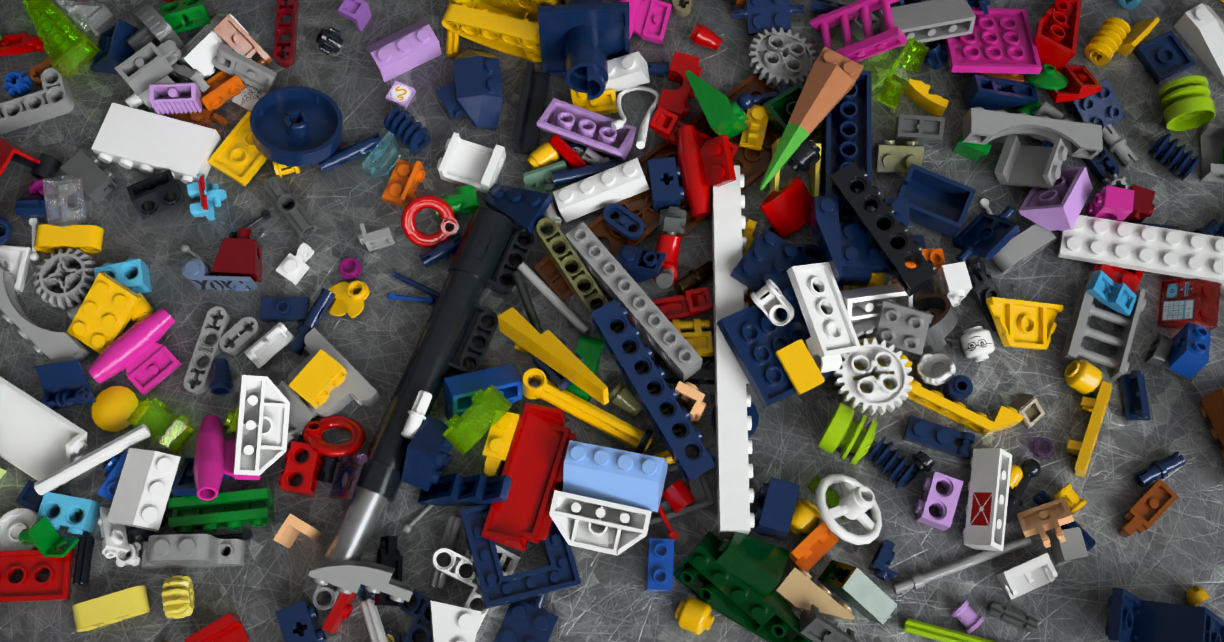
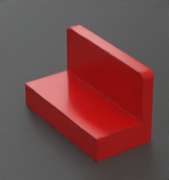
M228 613L187 637L184 641L249 642L250 639L239 616L234 613Z

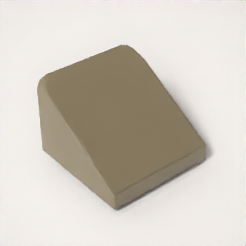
M1022 394L1010 405V407L1018 411V414L1024 416L1021 423L1028 429L1045 415L1037 398L1030 394Z

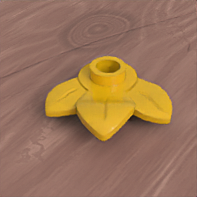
M353 281L351 283L340 282L329 288L328 290L335 294L334 298L336 299L329 311L330 315L343 316L348 313L351 318L358 316L364 309V300L367 299L370 293L367 284L361 281Z

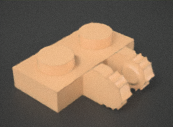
M1065 497L1017 513L1025 537L1039 534L1045 548L1051 546V541L1045 531L1055 528L1057 539L1061 543L1065 542L1066 538L1061 526L1074 521Z

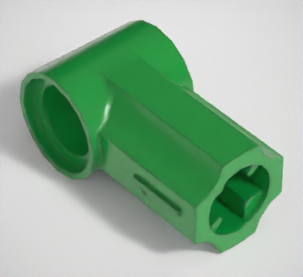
M472 185L462 186L455 193L439 197L451 206L454 214L462 213L469 215L473 214L477 208H480L476 189ZM436 211L437 218H441L440 214Z

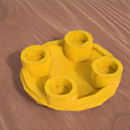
M112 386L101 391L95 398L96 402L91 407V415L95 424L102 430L109 431L110 433H117L127 428L141 414V407L139 406L136 394L123 386Z

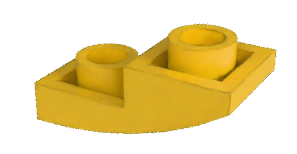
M910 78L903 93L924 111L934 116L942 117L949 100L943 99L939 95L929 94L930 85L925 84L921 80Z

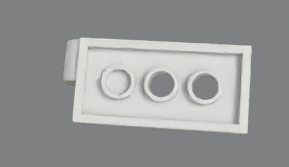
M823 262L792 266L787 270L811 336L805 340L809 352L821 373L836 371L842 363L841 354L857 352L862 349L830 263ZM813 285L819 288V292L814 289ZM821 306L826 308L827 314L822 311Z

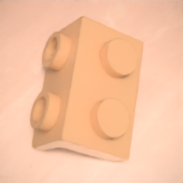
M679 381L675 388L678 396L676 400L681 407L684 406L687 410L691 411L689 422L692 425L694 421H700L705 411L706 403L703 402L705 394L698 391L694 384Z

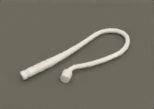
M635 86L622 90L618 94L616 105L622 120L619 119L612 122L611 127L616 131L623 128L627 119L621 106V99L626 93L639 90L654 94L656 97L655 101L644 116L636 141V147L643 149L646 143L648 124L658 104L660 95L653 88Z

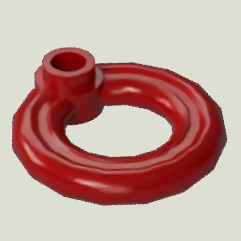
M421 195L412 199L404 207L401 215V227L405 236L413 244L423 248H435L437 243L447 241L459 228V221L455 217L451 206L442 198L434 195ZM425 208L436 210L442 218L441 228L432 235L421 233L415 226L416 214ZM452 223L454 228L449 230L445 225Z
M328 416L317 421H310L304 427L303 432L304 440L310 444L312 449L329 457H344L354 454L362 448L366 440L365 430L361 424L345 416ZM331 428H341L347 430L351 434V438L343 444H331L323 440V432Z

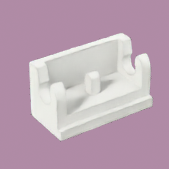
M1048 553L996 575L1008 600H1012L1055 580L1054 578L1058 577Z

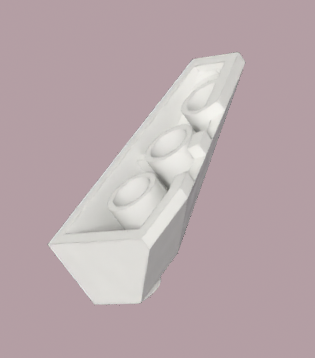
M1201 3L1185 12L1174 28L1224 86V23L1209 5Z

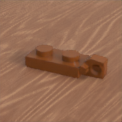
M1161 479L1156 480L1125 512L1126 514L1123 518L1126 522L1119 528L1118 532L1126 538L1135 531L1140 534L1144 530L1149 529L1179 496Z

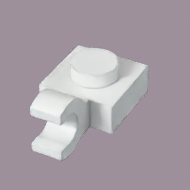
M303 242L298 248L296 256L289 253L275 271L296 285L310 268L306 262L315 251Z

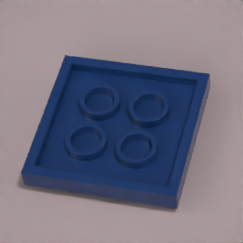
M765 228L733 269L730 276L754 292L765 286L768 279L772 280L795 309L798 300L787 270L792 266L820 262Z

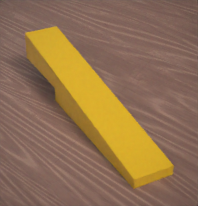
M513 307L497 316L500 332L603 405L609 403L608 387L549 329L540 334Z

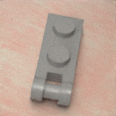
M220 44L218 46V56L215 57L213 62L216 68L232 76L238 75L242 81L266 93L271 91L277 72L233 51L229 45Z

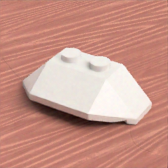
M242 375L234 455L235 475H261L287 450L290 402L267 376Z
M554 490L549 515L568 545L618 556L647 536L652 511Z

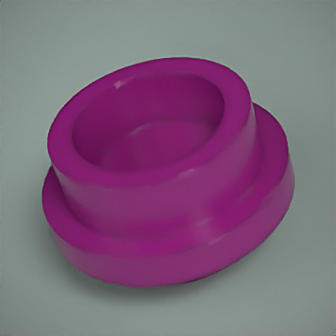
M345 258L339 265V273L346 280H354L362 272V265L355 258Z

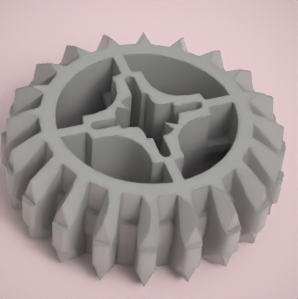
M59 248L58 254L50 252L51 258H43L45 263L37 265L40 272L34 274L38 280L33 283L38 288L36 290L37 294L41 296L44 302L49 303L52 307H60L66 310L68 306L74 308L76 303L80 304L83 302L95 281L94 268L98 266L92 260V257L85 254L82 250L77 249L75 251L73 248H68L65 251ZM72 264L81 265L82 269H79V270H77L76 268L72 269V268H71V265H72ZM53 288L63 289L64 293H54Z

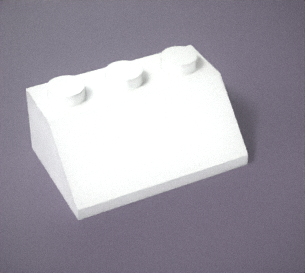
M218 13L211 19L210 24L205 25L180 49L182 56L180 60L178 59V62L181 65L185 64L191 70L197 69L206 78L210 77L216 70L213 62L215 57L218 56V46L225 44L211 29L227 14L241 27L242 25L230 13Z
M129 448L107 521L158 532L181 457L153 450Z

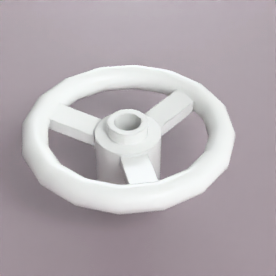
M829 474L820 480L815 491L816 506L828 528L842 540L855 545L870 544L879 536L882 518L872 490L862 485L855 478L844 474ZM840 483L844 497L840 499L839 506L828 509L825 496L827 488L832 484ZM870 510L872 520L867 516L866 511ZM841 516H845L850 520L858 519L868 532L863 535L853 534L841 527L835 519Z

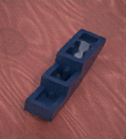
M456 473L440 477L437 484H432L428 492L421 489L418 503L421 505L472 506L506 502L512 479L507 475L487 478L482 474L464 478Z

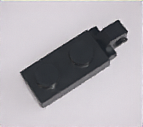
M398 536L381 537L376 563L395 568L392 578L402 582L403 556L397 550ZM381 591L379 594L375 593L374 606L397 607L399 605L397 601L389 598V594Z

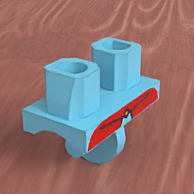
M204 174L197 175L198 181L187 184L189 196L191 198L200 197L199 202L190 203V212L194 217L206 216L209 221L216 220L214 206L220 207L221 201L227 198V193L225 190L219 189L218 184H213L211 187V183L206 181Z

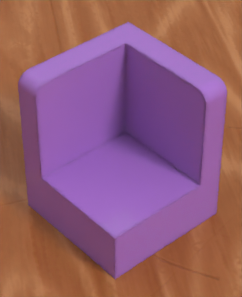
M344 0L337 10L340 16L353 21L360 32L363 31L372 17L368 3L364 0Z

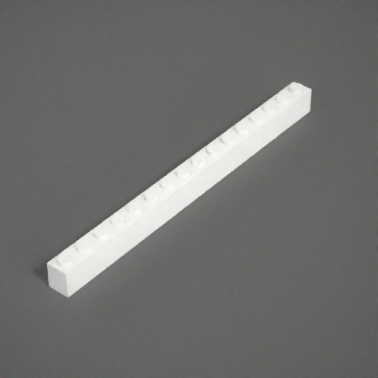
M734 165L735 181L719 187L711 186L718 535H733L735 532L748 535L751 531L750 528L755 526L754 513H750V503L754 502V489L749 488V478H753V464H749L748 454H752V439H748V430L752 428V418L747 416V407L751 406V393L746 391V384L750 383L717 325L720 319L748 308V302H744V294H747L748 287L730 276L733 269L743 258L742 251L746 250V237H742V229H745L746 217L741 215V208H745V195H741V188H744V174H740V165Z

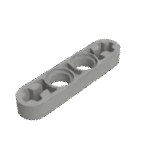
M215 306L207 312L183 384L185 389L193 395L203 394L207 390L213 361L218 359L221 350L219 346L220 338L227 332L230 323V315L220 306ZM221 314L223 316V319H218L216 323V321L213 318L215 316L218 317ZM210 334H215L217 336L216 342L212 345H206V337ZM202 356L209 357V363L205 367L198 366V360ZM198 379L201 384L200 386L196 385L194 388L191 383L192 381L196 382Z

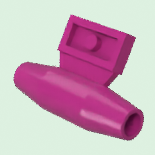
M659 0L615 1L629 2V41L634 32L642 40L662 45L672 4Z
M162 307L136 322L104 349L87 369L88 373L101 384L126 369L127 378L145 396L182 365L166 346L157 343L175 323V319Z
M208 415L202 419L195 440L193 474L198 498L206 501L213 500L218 496L224 474L237 480H260V475L234 474L236 439L225 441L222 420L215 415Z

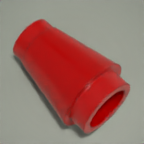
M696 24L689 38L693 41V44L715 51L718 50L723 40L704 24L702 26Z

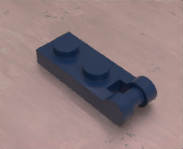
M910 416L903 440L962 459H970L972 452L970 446L974 443L975 435ZM955 440L961 441L960 447L953 446Z

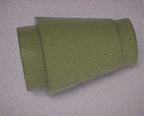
M619 383L609 395L612 404L632 414L634 417L642 409L636 396L627 385L623 386Z

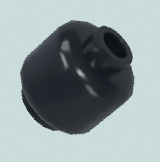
M806 138L789 158L787 164L795 172L799 170L808 172L820 160V148L812 140Z

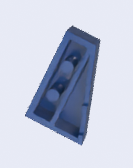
M513 363L444 378L445 416L449 424L455 427L454 432L460 430L459 426L471 420L476 422L481 419V415L491 410H494V412L496 409L501 410L522 399V379Z

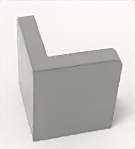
M1079 527L1062 530L1066 541L1062 543L1057 539L1055 532L1048 534L1056 564L1088 557L1086 545Z

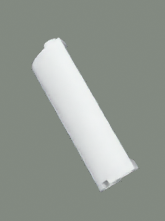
M0 377V457L37 481L81 458L88 448V443H86L87 432Z

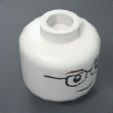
M982 326L964 330V335L960 338L964 356L969 359L974 358L975 362L989 359L988 354L995 350L991 332L983 329Z

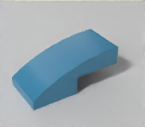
M1102 270L1094 271L1086 288V291L1097 300L1125 316H1130L1138 298L1124 283L1116 284Z

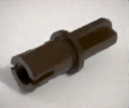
M708 261L696 270L691 269L689 274L674 282L676 291L683 295L685 291L696 285L700 286L704 279L713 274V262Z

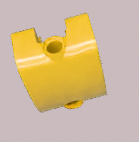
M451 0L446 8L441 24L446 29L475 43L505 54L540 63L542 62L537 6L563 5V0Z

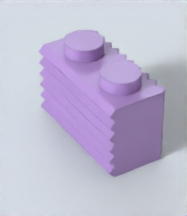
M196 82L149 84V103L158 115L160 113L168 115L174 112L176 114L179 112L181 114L183 112L191 114L192 112L196 113L198 111L200 113L202 111V94Z

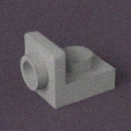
M364 222L359 223L361 231L357 232L361 245L365 244L368 251L395 244L389 227L376 228L368 233Z

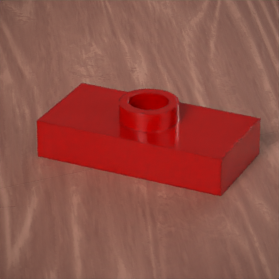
M341 592L322 629L336 635L343 620H347L353 611L354 606L352 603L357 595L356 593L345 594Z

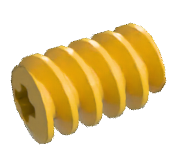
M1110 17L1104 20L1084 49L1086 58L1094 65H1107L1118 50V47L1121 46L1122 41L1127 37L1126 35L1131 31L1129 24L1117 17Z

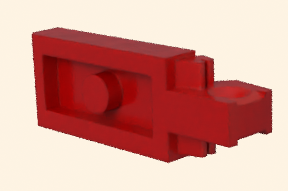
M28 32L3 35V39L0 40V57L44 51L48 48V42L43 34L29 35Z

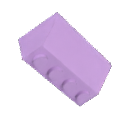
M553 98L537 122V127L544 132L552 135L557 134L561 138L573 143L590 147L595 151L624 161L632 149L637 128L625 123L623 128L614 131L611 123L616 120Z

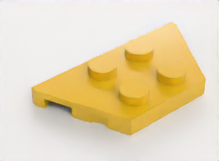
M998 297L986 298V303L1003 347L1032 350L1048 349L1051 335L1057 326L1054 321L1057 314L1063 311L1064 305Z

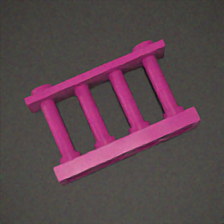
M858 0L809 20L810 25L817 32H821L823 48L827 47L831 50L833 48L829 29L841 24L844 46L835 52L856 63L907 44L906 35L898 26L894 28L890 4L899 0ZM882 8L885 31L873 35L870 12ZM861 16L865 38L853 44L849 21Z

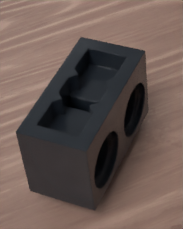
M170 169L126 187L130 199L142 220L186 202Z

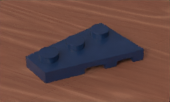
M494 184L485 197L484 202L489 208L505 215L517 226H522L526 232L531 234L551 204L552 198L547 193Z

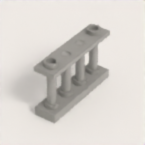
M1091 271L1082 280L1060 361L1070 364L1076 358H1085L1113 368L1110 379L1116 380L1120 376L1125 375L1129 369L1130 362L1127 360L1140 312L1143 311L1146 305V299H1144L1146 290L1140 289L1135 293L1138 298L1130 316L1124 317L1095 307V304L1092 303L1094 297L1086 291L1094 273ZM1092 315L1124 326L1121 338L1090 328L1089 324H1087L1088 317ZM1087 336L1118 347L1116 358L1113 359L1085 349L1081 345L1082 338Z

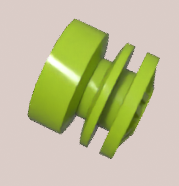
M1199 75L1181 77L1168 82L1158 90V97L1161 100V108L1164 109L1163 116L1167 129L1170 131L1191 130L1211 122L1216 117V109L1213 99L1210 98L1211 91L1208 88L1209 83L1206 77Z
M840 402L817 447L832 454L840 446L843 448L840 459L844 461L849 452H851L852 456L849 464L855 466L869 450L875 438L878 421L872 419L868 426L864 427L867 416L863 414L857 422H854L855 409Z

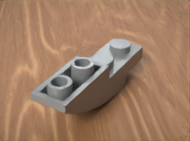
M342 560L326 562L313 566L308 576L313 577L314 582L321 585L332 584L338 587V591L345 594H352V592L357 594L361 585L366 586L365 589L372 593L379 594L381 591L389 594L390 599L401 603L404 600L410 601L415 586L393 579L392 575L395 568L368 561Z

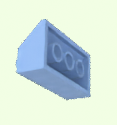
M569 440L564 460L563 492L658 513L668 463L665 458Z

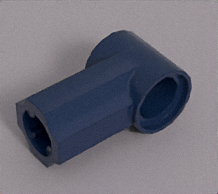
M49 193L40 197H25L16 200L15 211L22 218H44L45 221L52 222L66 217L59 193Z

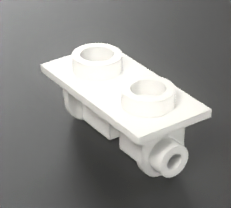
M279 322L244 353L260 369L293 341L294 336Z
M101 506L98 525L100 526L101 537L104 538L102 541V554L110 559L114 558L119 550L129 551L126 527L123 524L107 521L110 508Z

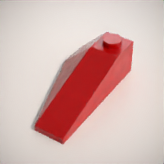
M1056 0L1036 24L1034 38L1040 61L1043 64L1055 66L1059 72L1076 53L1081 0Z

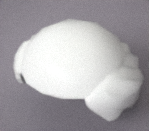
M924 354L917 364L918 375L926 384L938 386L945 384L955 376V364L945 354Z

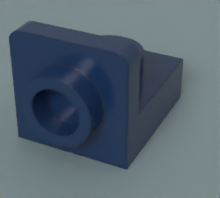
M887 539L880 543L869 566V569L874 571L873 575L883 581L893 580L898 575V573L885 566H889L895 556V552L892 551L895 544Z

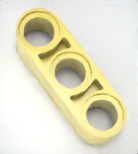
M144 585L127 588L72 606L76 632L93 630L150 611L146 586Z

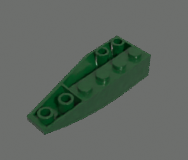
M710 530L674 571L673 575L703 602L709 604L713 610L766 641L813 642L800 633V619L774 589L765 597L716 562L719 555L717 548L721 540Z

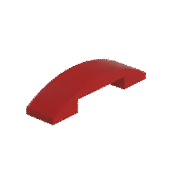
M658 107L649 123V127L658 135L677 146V129L686 126V124L678 120L679 116ZM696 130L702 146L706 141L713 139ZM729 142L733 160L739 146Z
M708 286L687 290L683 295L653 300V303L670 322H672V319L682 320L713 309Z

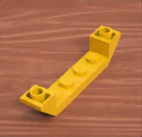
M901 354V356H900V359H901V360H902V359H908V358H907L905 355H903V354ZM908 361L904 366L911 367L913 362ZM912 380L911 383H908L912 386L910 392H906L909 395L907 399L983 436L1013 427L1024 418L1023 415L1018 414L1016 409L1001 405L994 411L991 420H989L987 415L981 412H973L967 409L961 402H952L944 398V395L938 391H929L923 388L922 384L918 381Z

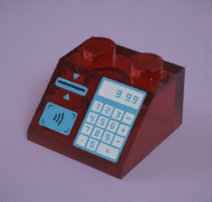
M1198 278L1162 282L1158 325L1181 330L1190 321L1204 327L1209 332L1215 329L1218 323L1221 283Z

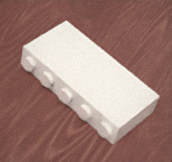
M112 103L91 149L98 156L97 158L104 163H118L126 169L137 168L149 175L153 173L159 174L170 169L175 179L189 184L198 181L197 175L204 174L205 178H207L211 168L207 161L220 146L222 138L212 128Z

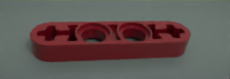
M277 0L273 57L278 66L283 68L290 67L295 62L299 0H289V8H287L285 3L287 0ZM291 15L292 20L290 22L284 23L281 21L284 16ZM284 34L291 35V38L288 41L284 42L280 40L281 36ZM284 48L288 56H285V59L282 60L281 57L284 56Z

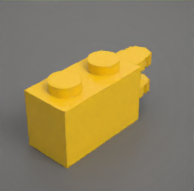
M496 409L482 453L485 460V467L483 468L485 477L499 476L502 465H505L520 415Z

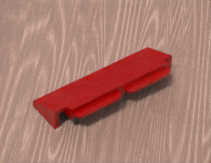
M525 403L501 474L507 475L512 479L506 502L491 504L481 533L483 538L524 552L527 541L538 544L539 540L542 541L548 537L553 521L549 515L554 490L559 491L556 489V484L563 482L564 460L569 440L577 441L576 435L571 433L570 428L564 427L566 420L562 409Z

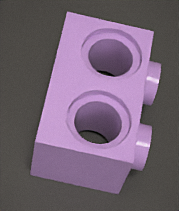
M936 471L929 477L926 476L921 490L925 491L923 498L918 500L915 508V513L918 514L916 521L942 531L949 529L964 481ZM936 484H941L945 488V495L937 492ZM930 506L938 510V518L933 517L929 513Z

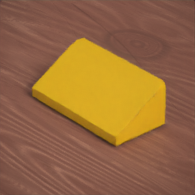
M1154 17L1138 21L1130 29L1131 31L1126 35L1127 37L1122 41L1117 51L1124 57L1128 56L1154 29L1160 18Z
M802 339L775 352L798 395L819 386L825 381Z

